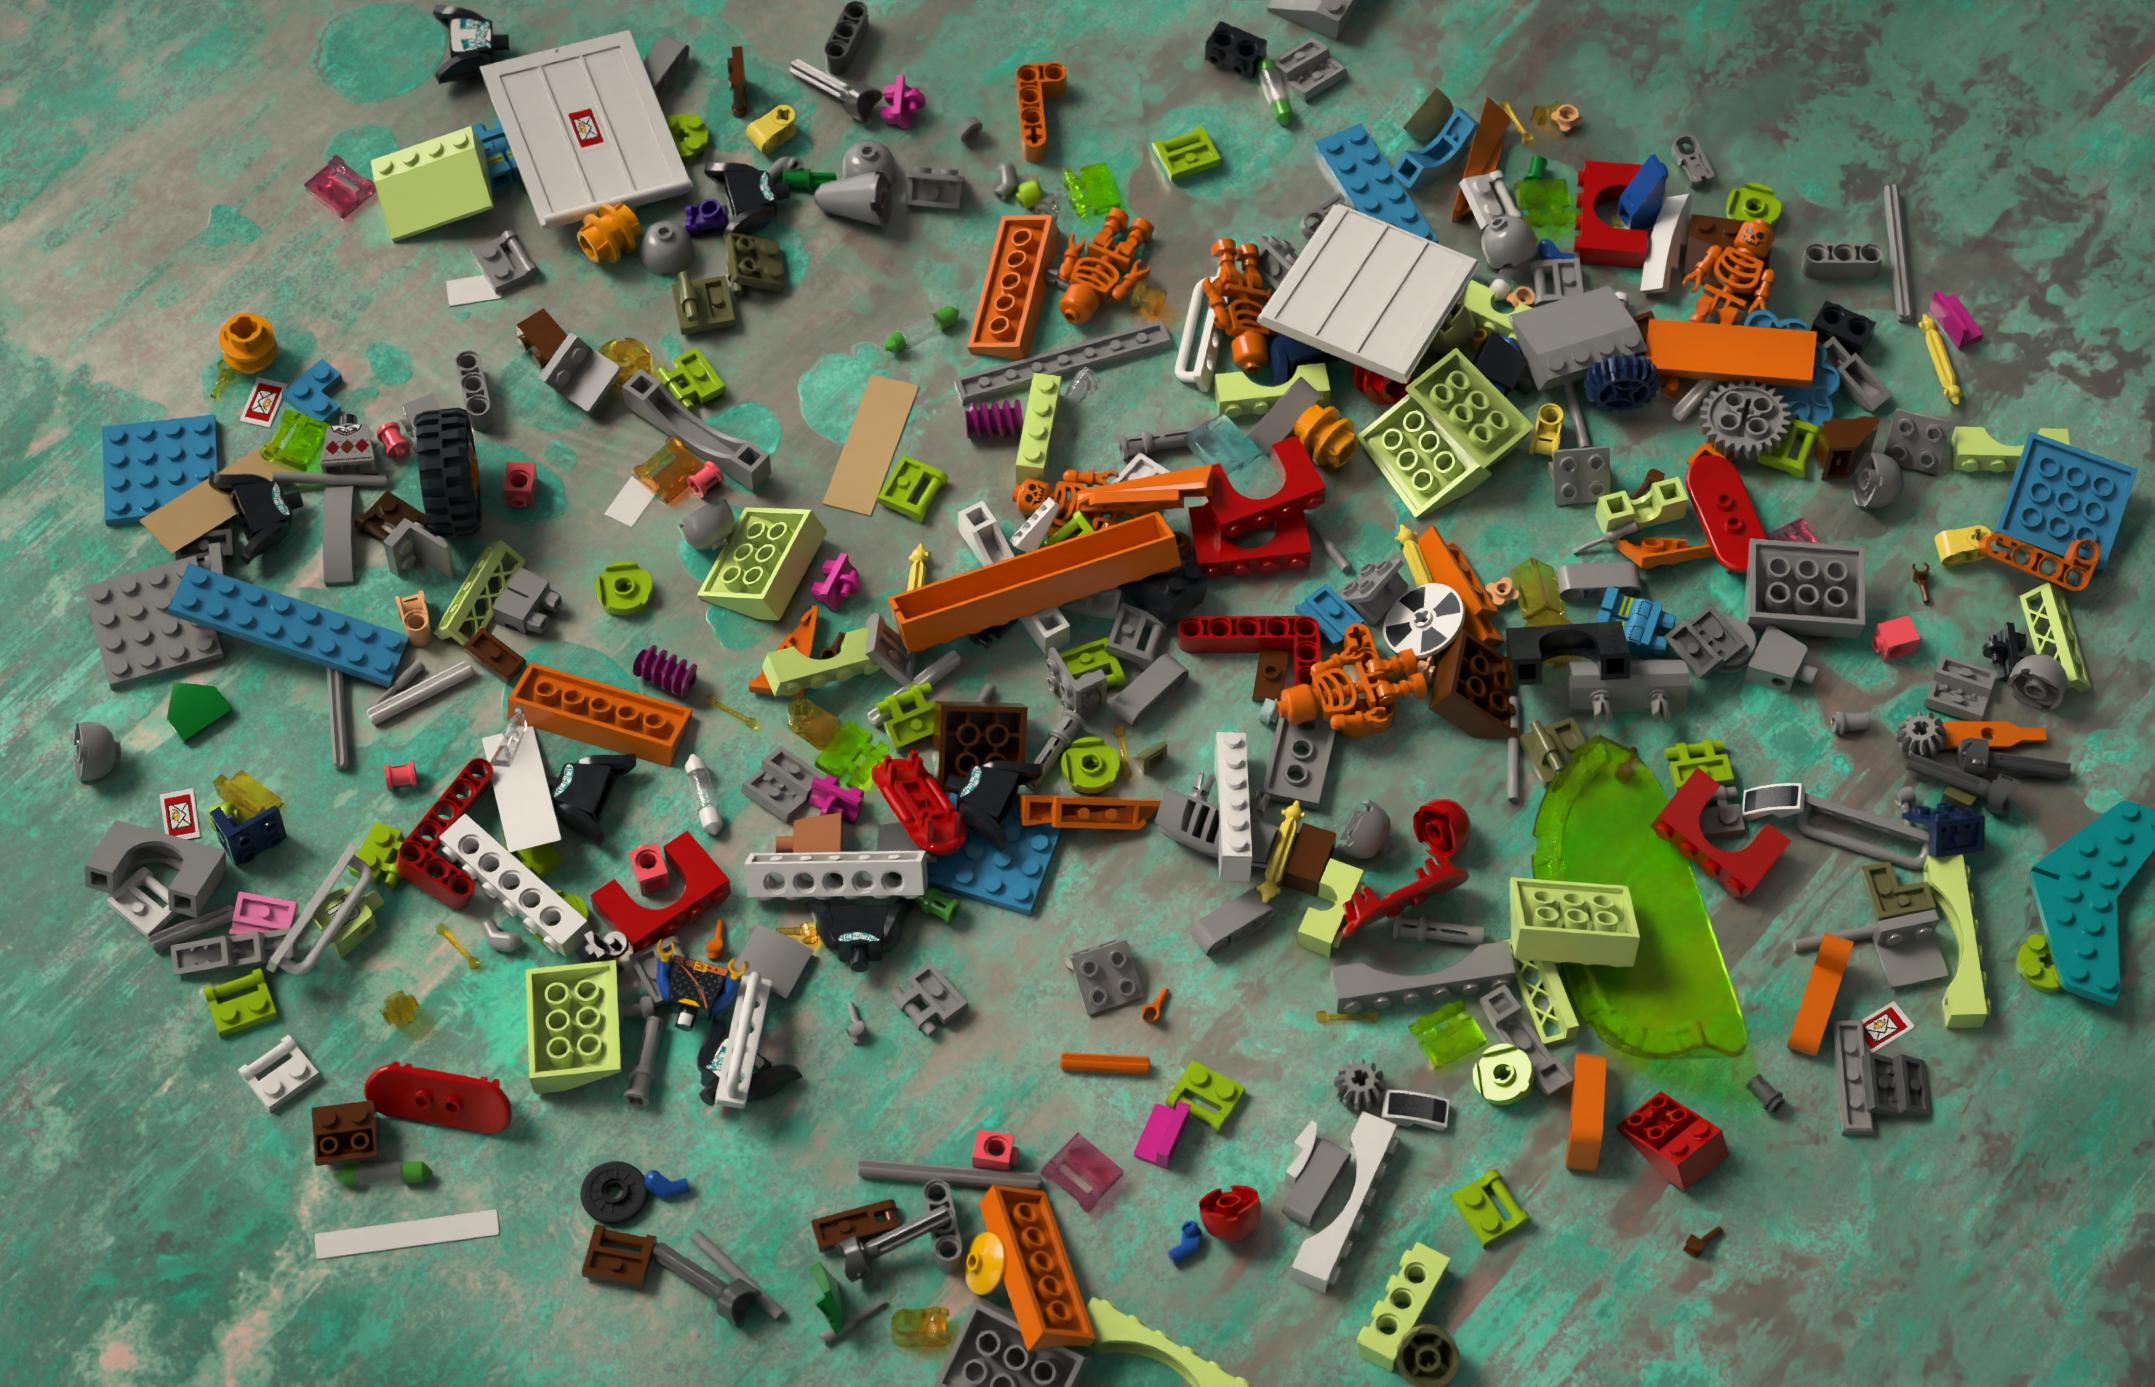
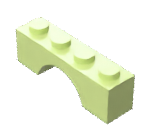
M1325 363L1299 365L1294 376L1288 382L1275 387L1257 385L1250 381L1243 371L1215 374L1214 392L1219 417L1234 418L1247 414H1266L1300 376L1322 395L1315 404L1320 407L1329 406L1330 385Z
M1033 373L1016 461V484H1022L1027 478L1045 482L1054 420L1057 418L1061 399V376Z
M1956 426L1951 440L1953 470H1963L1966 472L1976 470L1992 472L2016 471L2024 445L2007 446L1991 438L1984 427ZM2039 429V435L2070 445L2068 429Z
M865 627L846 632L841 645V652L835 657L826 660L809 658L800 653L794 646L767 653L762 669L774 696L784 694L791 696L802 689L810 687L817 689L828 682L836 680L843 682L854 675L862 673L869 675L878 671L880 666L865 655L869 628Z

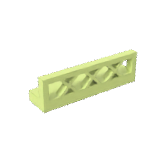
M502 540L487 544L433 634L441 640L452 637L464 646L482 627L486 628L493 616L492 607L505 588L507 589V585L518 569L523 567L526 560ZM504 555L515 562L512 569L507 572H503L501 562ZM492 577H497L499 590L495 594H490L488 581ZM484 599L486 612L483 616H476L474 604L477 600ZM470 621L472 635L468 639L459 632V629L463 622Z
M2047 582L2019 596L2036 655H2045L2050 643L2056 645L2057 652L2054 659L2059 663L2061 661V666L2066 671L2068 679L2067 689L2073 687L2081 693L2090 689V681L2063 590ZM2042 596L2043 603L2039 611H2033L2030 601ZM2043 619L2048 620L2050 623L2046 636L2039 635L2038 631Z
M1511 939L1504 940L1509 943L1516 971V984L1536 1035L1545 1047L1576 1039L1579 1024L1554 962L1532 960L1533 965L1530 961L1514 958L1511 949L1513 948ZM1526 969L1538 974L1540 980L1536 986L1524 981L1522 976ZM1536 994L1549 1001L1550 1006L1546 1012L1534 1007L1533 1000ZM1546 1020L1558 1025L1561 1034L1546 1037L1543 1030Z

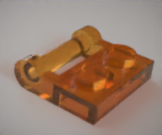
M671 436L665 441V445L642 465H636L632 468L631 474L639 483L667 505L688 487L686 478L690 475H696L704 468V463L682 446L675 436ZM672 453L677 456L655 476L651 477L648 475Z

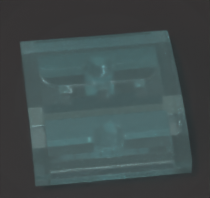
M1225 414L1219 415L1186 434L1183 440L1205 465L1220 463L1226 476L1235 469L1240 471L1261 455V452Z

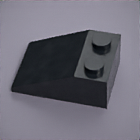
M1180 560L1181 566L1172 568L1168 572H1159L1147 576L1141 581H1131L1119 585L1117 588L1164 625L1168 626L1203 603L1211 578L1192 563Z

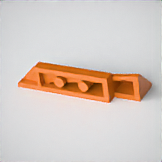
M1489 97L1485 101L1479 121L1480 127L1476 131L1462 180L1467 177L1490 174L1496 171L1504 147V141H1501L1511 122V117ZM1461 187L1454 205L1452 222H1458L1461 216L1472 212Z
M1199 466L1079 490L1077 492L1076 511L1079 509L1082 512L1184 508V497L1212 496L1213 466Z
M1431 526L1417 540V543L1433 582L1449 586L1462 599L1465 607V620L1461 631L1463 629L1492 648L1501 645L1504 639L1489 620L1496 616L1499 611L1461 549L1454 542L1446 545L1437 528Z
M1016 794L1021 824L1023 826L1052 822V827L1140 830L1147 823L1146 821L1159 809L1161 800Z

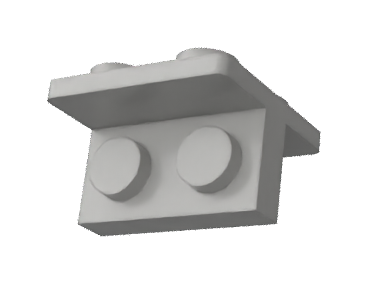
M913 167V172H906V177H908L906 205L961 209L962 182H964L965 176H958L959 170L940 169V174H931L932 168Z
M1259 235L1256 240L1262 247L1259 249L1257 271L1277 290L1298 259V256L1294 253L1296 249L1286 240L1281 242L1274 236L1268 238Z
M1896 409L1893 421H1891L1884 454L1894 459L1898 466L1937 474L1951 422L1945 419Z
M1608 446L1553 451V462H1548V474L1553 481L1554 503L1556 505L1598 502L1599 497L1610 494V449Z
M1387 559L1378 563H1367L1360 569L1359 577L1343 588L1341 598L1347 604H1352L1368 625L1376 624L1409 587L1397 572L1404 563L1401 559L1390 561Z

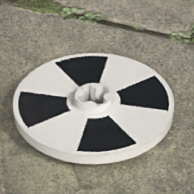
M1430 583L1412 588L1401 595L1387 612L1383 625L1385 641L1397 655H1399V651L1412 648L1416 659L1433 656L1448 647L1461 631L1465 620L1464 603L1455 590L1443 584Z

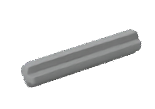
M226 904L199 915L197 918L194 917L150 935L149 941L153 950L158 952L231 922L234 914L233 906Z

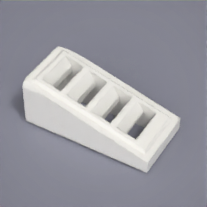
M1048 497L1012 536L1010 542L1027 553L1039 549L1060 509V505L1054 499Z

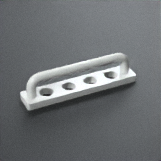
M1221 267L1218 268L1216 277H1210L1211 283L1219 277ZM1206 278L1200 280L1193 290L1175 365V375L1182 382L1196 383L1201 392L1210 391L1224 329H1219L1216 326L1213 318L1215 316L1214 310L1209 306L1194 372H1187V362L1204 295L1202 282ZM1221 296L1225 298V308L1230 304L1231 298Z
M350 843L275 951L266 969L274 973L277 967H280L292 975H304L315 966L371 884V868L365 861L355 855L358 850L357 846ZM348 865L360 873L359 881L303 962L300 964L294 963L285 957L346 867Z
M757 971L751 972L749 976L741 977L742 981L738 991L715 1097L717 1105L740 1109L746 1107L771 989V980L763 979ZM757 1001L760 1004V1006L754 1009L755 1003ZM752 1026L755 1030L749 1034L750 1027ZM745 1050L749 1053V1056L744 1058ZM740 1075L744 1079L741 1083H739Z

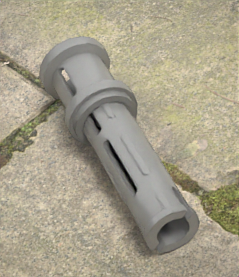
M1202 426L1154 434L1142 431L1140 435L1125 437L1122 434L1118 436L1122 460L1127 459L1128 456L1137 455L1139 452L1149 456L1156 450L1205 443Z
M1064 710L1059 724L1048 733L1049 741L1033 762V764H1043V775L1038 780L1024 785L1028 789L1033 791L1038 789L1039 784L1052 768L1062 751L1071 747L1072 739L1078 730H1082L1085 727L1086 722L1076 712Z
M1398 914L1394 917L1392 938L1397 939L1398 936L1416 938L1417 942L1425 941L1428 938L1482 945L1484 927L1428 921V917L1424 915L1416 918ZM1441 931L1463 933V934H1466V935L1453 934V933H1445V932H1441Z
M651 1016L646 1019L635 1066L629 1071L630 1083L628 1091L624 1092L623 1100L634 1107H647L650 1103L648 1094L651 1084L655 1082L656 1075L653 1069L665 1026V1021H660L661 1018Z

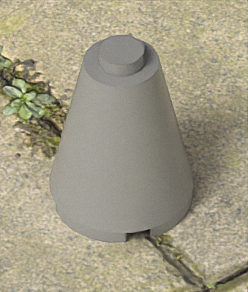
M875 171L823 183L815 191V203L819 205L821 211L875 225H885L883 221H889L893 204V193L887 192V185H892L890 176L886 171Z

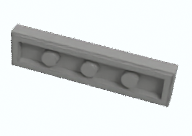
M1832 1020L1831 1033L1841 1135H1872L1874 1131L1872 1113L1867 1112L1861 1057L1866 1054L1863 1020Z

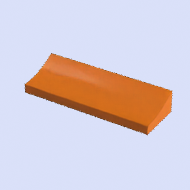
M1053 215L1001 216L967 346L970 354L994 355L1017 361L1029 357L1047 286L1045 276L1048 269H1051L1060 235V230Z
M1649 319L1646 343L1648 350L1645 352V358L1652 360L1653 365H1656L1659 376L1663 377L1674 376L1676 378L1740 382V380H1743L1744 383H1750L1754 380L1755 384L1765 383L1766 385L1812 388L1817 332Z
M531 662L508 698L509 721L533 726V728L622 754L635 753L636 758L666 767H671L684 732L692 719V709Z
M992 1185L980 1201L979 1207L987 1231L998 1235L1006 1249L1007 1261L1003 1279L1027 1352L1060 1346H1091L1096 1337L1046 1192Z

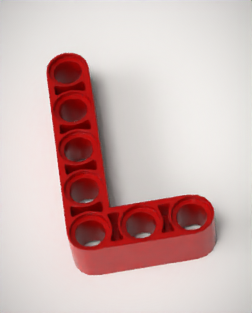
M1191 616L1182 619L1178 625L1177 643L1178 647L1185 653H1260L1261 647L1293 653L1294 686L1306 682L1312 684L1310 668L1313 664L1321 661L1319 624L1316 619L1310 616ZM1249 633L1252 636H1245L1244 634ZM1274 633H1278V634H1281V635H1280V636H1275V635H1273V634H1274ZM1302 633H1308V634H1310V635L1305 636V635H1302ZM1302 658H1310L1312 660H1303Z
M483 758L472 759L401 844L395 861V868L400 875L453 910H463L468 907L475 884L470 876L437 855L436 852L442 846L439 837L464 814L467 815L487 790L493 774V767L489 761ZM472 774H479L483 778H476ZM461 794L465 796L466 799H460L456 795ZM438 815H446L450 819L444 820L440 818ZM421 836H430L433 840H425ZM411 856L415 858L416 861H408L404 857ZM429 873H436L440 878L431 877ZM460 889L465 894L459 895L455 893L453 890Z

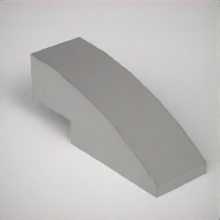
M1834 336L1823 344L1827 352L1826 364L1833 366L1838 371L1840 376L1839 390L1847 397L1873 412L1893 395L1858 354L1855 353L1851 356Z

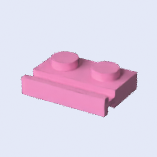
M239 892L229 934L237 936L253 932L264 933L292 928L295 924L299 904L294 901Z

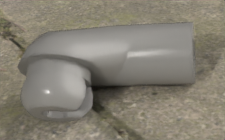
M781 157L766 171L769 172L773 184L783 175V171H801L803 163L798 157Z
M1008 162L997 167V173H1000L999 177L1002 178V183L994 191V195L1000 201H1004L1018 185L1016 168Z
M488 920L481 925L490 946L494 950L511 952L522 946V938L519 934L501 932L494 920Z

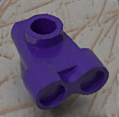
M707 199L700 205L686 206L687 218L685 229L690 235L699 234L701 230L710 228L712 230L721 229L724 225H728L729 212L727 206H720L719 202L715 199Z

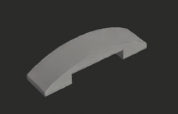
M354 486L325 487L322 533L325 586L354 584V558L352 554Z
M1505 984L1480 998L1481 1006L1502 1043L1514 1045L1517 1049L1524 1051L1531 1059L1535 1070L1533 1083L1542 1092L1550 1096L1573 1082V1077L1557 1055L1552 1057L1521 1014L1522 1007Z

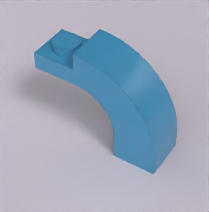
M1457 108L1440 134L1429 145L1417 151H1405L1391 173L1409 189H1420L1433 184L1451 171L1471 148L1468 143L1480 127V124L1464 109Z

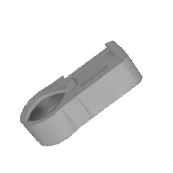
M1688 134L1678 136L1674 140L1671 154L1678 166L1683 167L1691 183L1690 188L1696 189L1710 184L1713 180L1714 172L1700 147L1699 141L1694 136ZM1683 143L1692 146L1695 153L1687 155Z
M1337 194L1316 209L1309 211L1300 222L1302 234L1306 238L1311 239L1315 234L1314 230L1321 225L1333 205H1338L1339 203L1346 206L1344 203L1346 198L1342 194ZM1350 204L1346 206L1348 208L1353 209ZM1307 218L1318 219L1315 224L1308 228Z

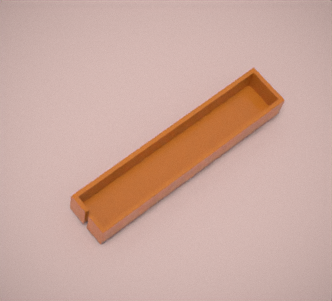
M1156 511L888 597L887 600L894 627L908 653L921 652L939 643H949L955 638L967 634H977L983 629L995 625H1005L1011 620L1023 616H1032L1038 611L1057 608L1069 601L1085 599L1091 596V594L1103 590H1113L1119 585L1131 581H1141L1147 576L1159 572H1168L1172 568L1181 566L1176 537L1161 514Z

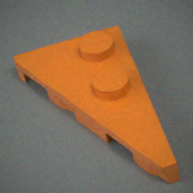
M1622 537L1614 541L1615 548L1643 569H1653L1655 566L1664 564L1677 565L1682 561L1715 556L1708 540H1705V545L1687 546V539L1643 537L1642 543H1629Z
M812 606L802 616L799 626L792 634L789 633L776 651L794 646L803 655L809 658L812 657L819 615L818 606ZM764 671L755 680L752 679L750 681L749 692L774 695ZM806 689L800 690L798 693L791 695V697L805 698Z

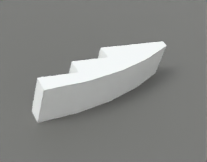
M1691 194L1667 197L1657 217L1648 245L1640 291L1646 295L1669 291L1671 270L1678 269L1680 248L1687 247L1692 202Z

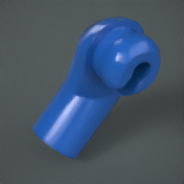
M1543 239L1538 244V252L1544 260L1574 258V253H1560L1550 239Z
M651 1170L645 1176L647 1189L661 1199L690 1193L687 1178L671 1182L657 1170Z
M1187 1221L1183 1224L1181 1244L1167 1251V1255L1173 1265L1199 1251L1202 1231L1195 1221Z

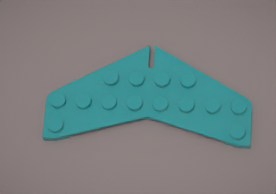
M2129 801L2119 802L2036 863L2029 875L2061 987L2070 993L2113 1008L2120 992L2117 898L2155 850V810Z

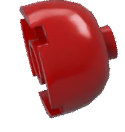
M1435 799L1419 807V811L1415 812L1413 828L1419 843L1425 841L1432 848L1426 850L1431 856L1435 857L1442 853L1448 859L1467 845L1471 836V822L1467 812L1457 802L1450 799Z
M1235 1185L1231 1186L1232 1191L1222 1193L1221 1188L1206 1194L1199 1201V1213L1203 1226L1211 1236L1222 1241H1228L1229 1243H1239L1251 1235L1259 1226L1262 1209L1256 1189L1249 1186Z

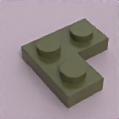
M1890 861L1861 867L1860 874L1877 922L1936 909L1928 882L1899 887Z

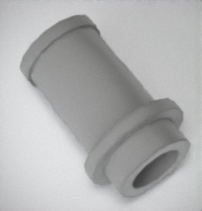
M1838 711L1837 714H1833L1831 717L1832 730L1839 734H1843L1844 731L1869 730V713L1843 714L1842 711Z

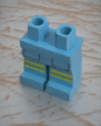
M499 117L495 120L496 128L487 131L485 124L472 126L484 144L491 192L513 185L512 174L516 183L523 181L521 174L518 172L519 169ZM505 175L503 180L493 181V178Z
M1608 586L1595 623L1621 621L1630 655H1639L1638 658L1647 660L1649 653L1659 656L1665 655L1668 642L1663 636L1656 635V631L1669 633L1675 626L1676 616L1662 611L1663 603L1656 601L1652 603L1646 599H1635L1619 594V589Z

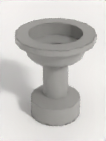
M651 996L641 997L638 1004L622 1006V1003L619 1001L620 1026L623 1024L625 1017L641 1015L644 1021L648 1017H654Z

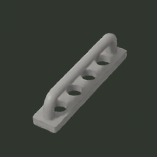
M1805 793L1803 812L1797 814V825L1803 834L1887 862L1890 861L1893 864L1909 869L1924 867L1927 855H1929V832ZM1811 810L1923 845L1920 855L1913 858L1812 826L1808 821Z

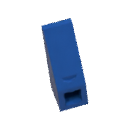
M1656 154L1649 156L1619 198L1617 215L1626 229L1641 230L1655 225L1662 209L1668 170L1664 163H1660Z

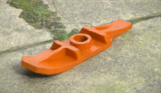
M2007 721L1943 722V727L1947 734L1943 750L1958 748L1960 741L1970 737L1984 739L1982 737L1983 734H1989L1992 737V740H1987L1989 749H2010L2017 744L2047 742L2046 728H2020Z

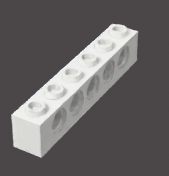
M466 814L460 817L439 837L443 846L442 854L451 863L457 861L462 866V871L470 876L473 881L477 879L483 884L481 886L489 897L492 899L498 897L503 902V908L511 916L518 915L524 920L522 923L533 935L536 933L540 934L544 938V944L553 953L559 951L564 957H567L586 940L584 935L591 931L588 921ZM472 849H478L474 854H467ZM492 867H498L493 872H487ZM511 885H519L516 889L507 890ZM534 902H538V903H539V904H538L536 907H534V908H528V906H529L531 903H534ZM554 920L560 921L555 926H548V924Z
M926 851L750 853L744 864L747 898L756 897L760 901L771 900L774 897H786L787 900L815 897L818 900H826L832 896H844L846 899L873 896L876 899H886L891 895H903L904 898L912 899L924 895L928 886ZM896 872L902 877V879L895 880L889 875V873ZM837 873L842 876L843 880H834L830 874ZM859 873H868L871 875L872 880L863 879ZM772 874L781 875L784 878V881H776L772 877ZM801 874L811 875L814 881H806L802 878Z

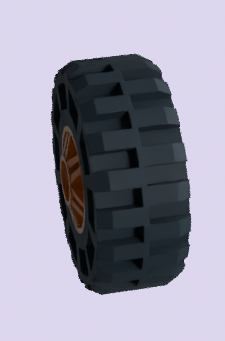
M459 407L424 411L417 416L416 438L419 478L428 529L435 537L473 535L481 528L479 469L469 414L466 410Z

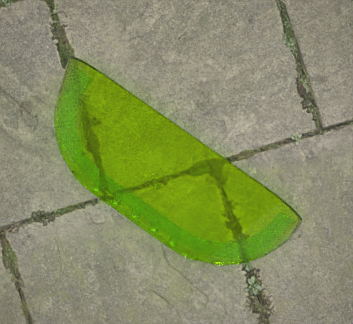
M1596 734L1572 753L1570 757L1573 760L1568 764L1563 773L1557 772L1543 796L1533 829V836L1537 838L1536 854L1531 856L1534 879L1628 886L1640 940L1634 967L1562 962L1561 966L1574 1004L1586 1024L1594 1028L1601 1040L1623 1053L1638 1058L1679 1060L1740 1057L1747 1047L1745 1022L1690 861L1684 858L1670 842L1660 839L1650 827L1669 801L1651 770L1633 751L1609 738Z

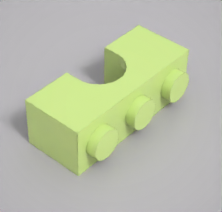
M1471 280L1457 302H1463L1471 311L1475 319L1476 330L1484 329L1487 332V336L1492 331H1495L1500 336L1513 339L1517 348L1521 350L1508 317L1509 315L1532 308L1520 303L1511 313H1498L1493 309L1496 291Z
M1674 477L1652 483L1650 491L1643 497L1635 500H1629L1625 490L1599 497L1595 517L1603 535L1605 532L1635 520L1638 529H1643L1685 518L1689 499L1679 477Z
M1330 858L1319 882L1318 896L1329 900L1334 907L1326 911L1308 907L1298 929L1296 945L1327 957L1331 956L1334 947L1340 948L1344 938L1342 928L1347 923L1343 904L1350 901L1353 906V893L1359 891L1361 897L1363 896L1362 890L1366 887V883L1362 882L1364 870Z

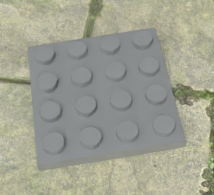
M196 555L83 586L111 690L224 658L216 630L168 615L169 606L188 563L199 567Z

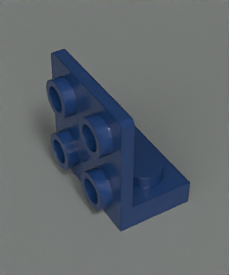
M1938 803L1937 808L1915 806L1913 811L1902 812V819L1929 826V856L1937 858L1985 851V816L1973 813L1971 808H1955L1953 803Z
M276 805L239 826L231 814L226 816L220 807L209 812L218 841L223 849L226 850L227 855L235 866L250 862L259 853L268 848L278 846L287 838L280 810Z

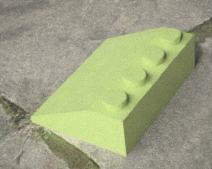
M472 126L371 160L375 187L393 242L494 208L484 144Z
M1457 348L1405 388L1483 469L1506 457L1523 442L1534 428L1523 414Z
M1409 393L1356 436L1417 520L1470 493L1492 475L1488 467L1483 469Z
M745 507L732 535L727 539L728 545L722 548L699 590L698 598L755 619L780 620L825 537L826 529L812 510Z
M1510 877L1511 942L1514 958L1526 961L1544 960L1555 963L1571 962L1584 965L1598 964L1611 965L1613 967H1634L1640 935L1628 886Z
M616 960L526 969L529 1080L534 1093L567 1091L622 1072Z

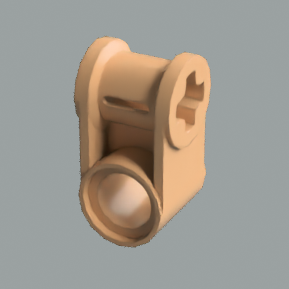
M420 590L416 595L403 598L395 596L400 620L403 622L409 644L415 647L427 645L432 639V630L423 590Z

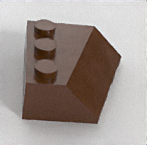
M1691 214L1683 277L1685 278L1696 270L1695 265L1698 261H1703L1706 257V252L1711 246H1720L1722 253L1728 246L1736 249L1734 240L1741 226L1746 221ZM1770 224V230L1773 232V224ZM1771 248L1765 258L1759 259L1764 262V270L1769 269ZM1726 260V262H1727L1731 267H1734L1732 264H1730V262H1729L1728 260ZM1713 264L1710 268V274L1703 277L1701 285L1706 283L1715 288L1723 289L1724 286L1718 282L1714 275ZM1720 268L1721 274L1728 279L1729 275ZM1740 281L1739 284H1748V282ZM1755 291L1751 293H1733V296L1739 299L1743 298L1753 303L1756 300L1754 297Z
M1463 629L1455 640L1440 653L1429 709L1473 738H1518L1517 728H1511L1510 716L1515 715V707L1509 703V690L1512 689L1507 657Z
M935 701L932 761L934 777L941 789L945 790L950 774L966 779L973 765L981 766L984 763L997 760L1025 763L1028 707L1021 703Z

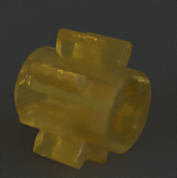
M402 990L389 995L383 1000L386 1007L381 1009L380 1012L385 1022L389 1025L394 1023L397 1028H401L417 1019L414 1011L420 1009V1006L414 995L409 994L406 996Z

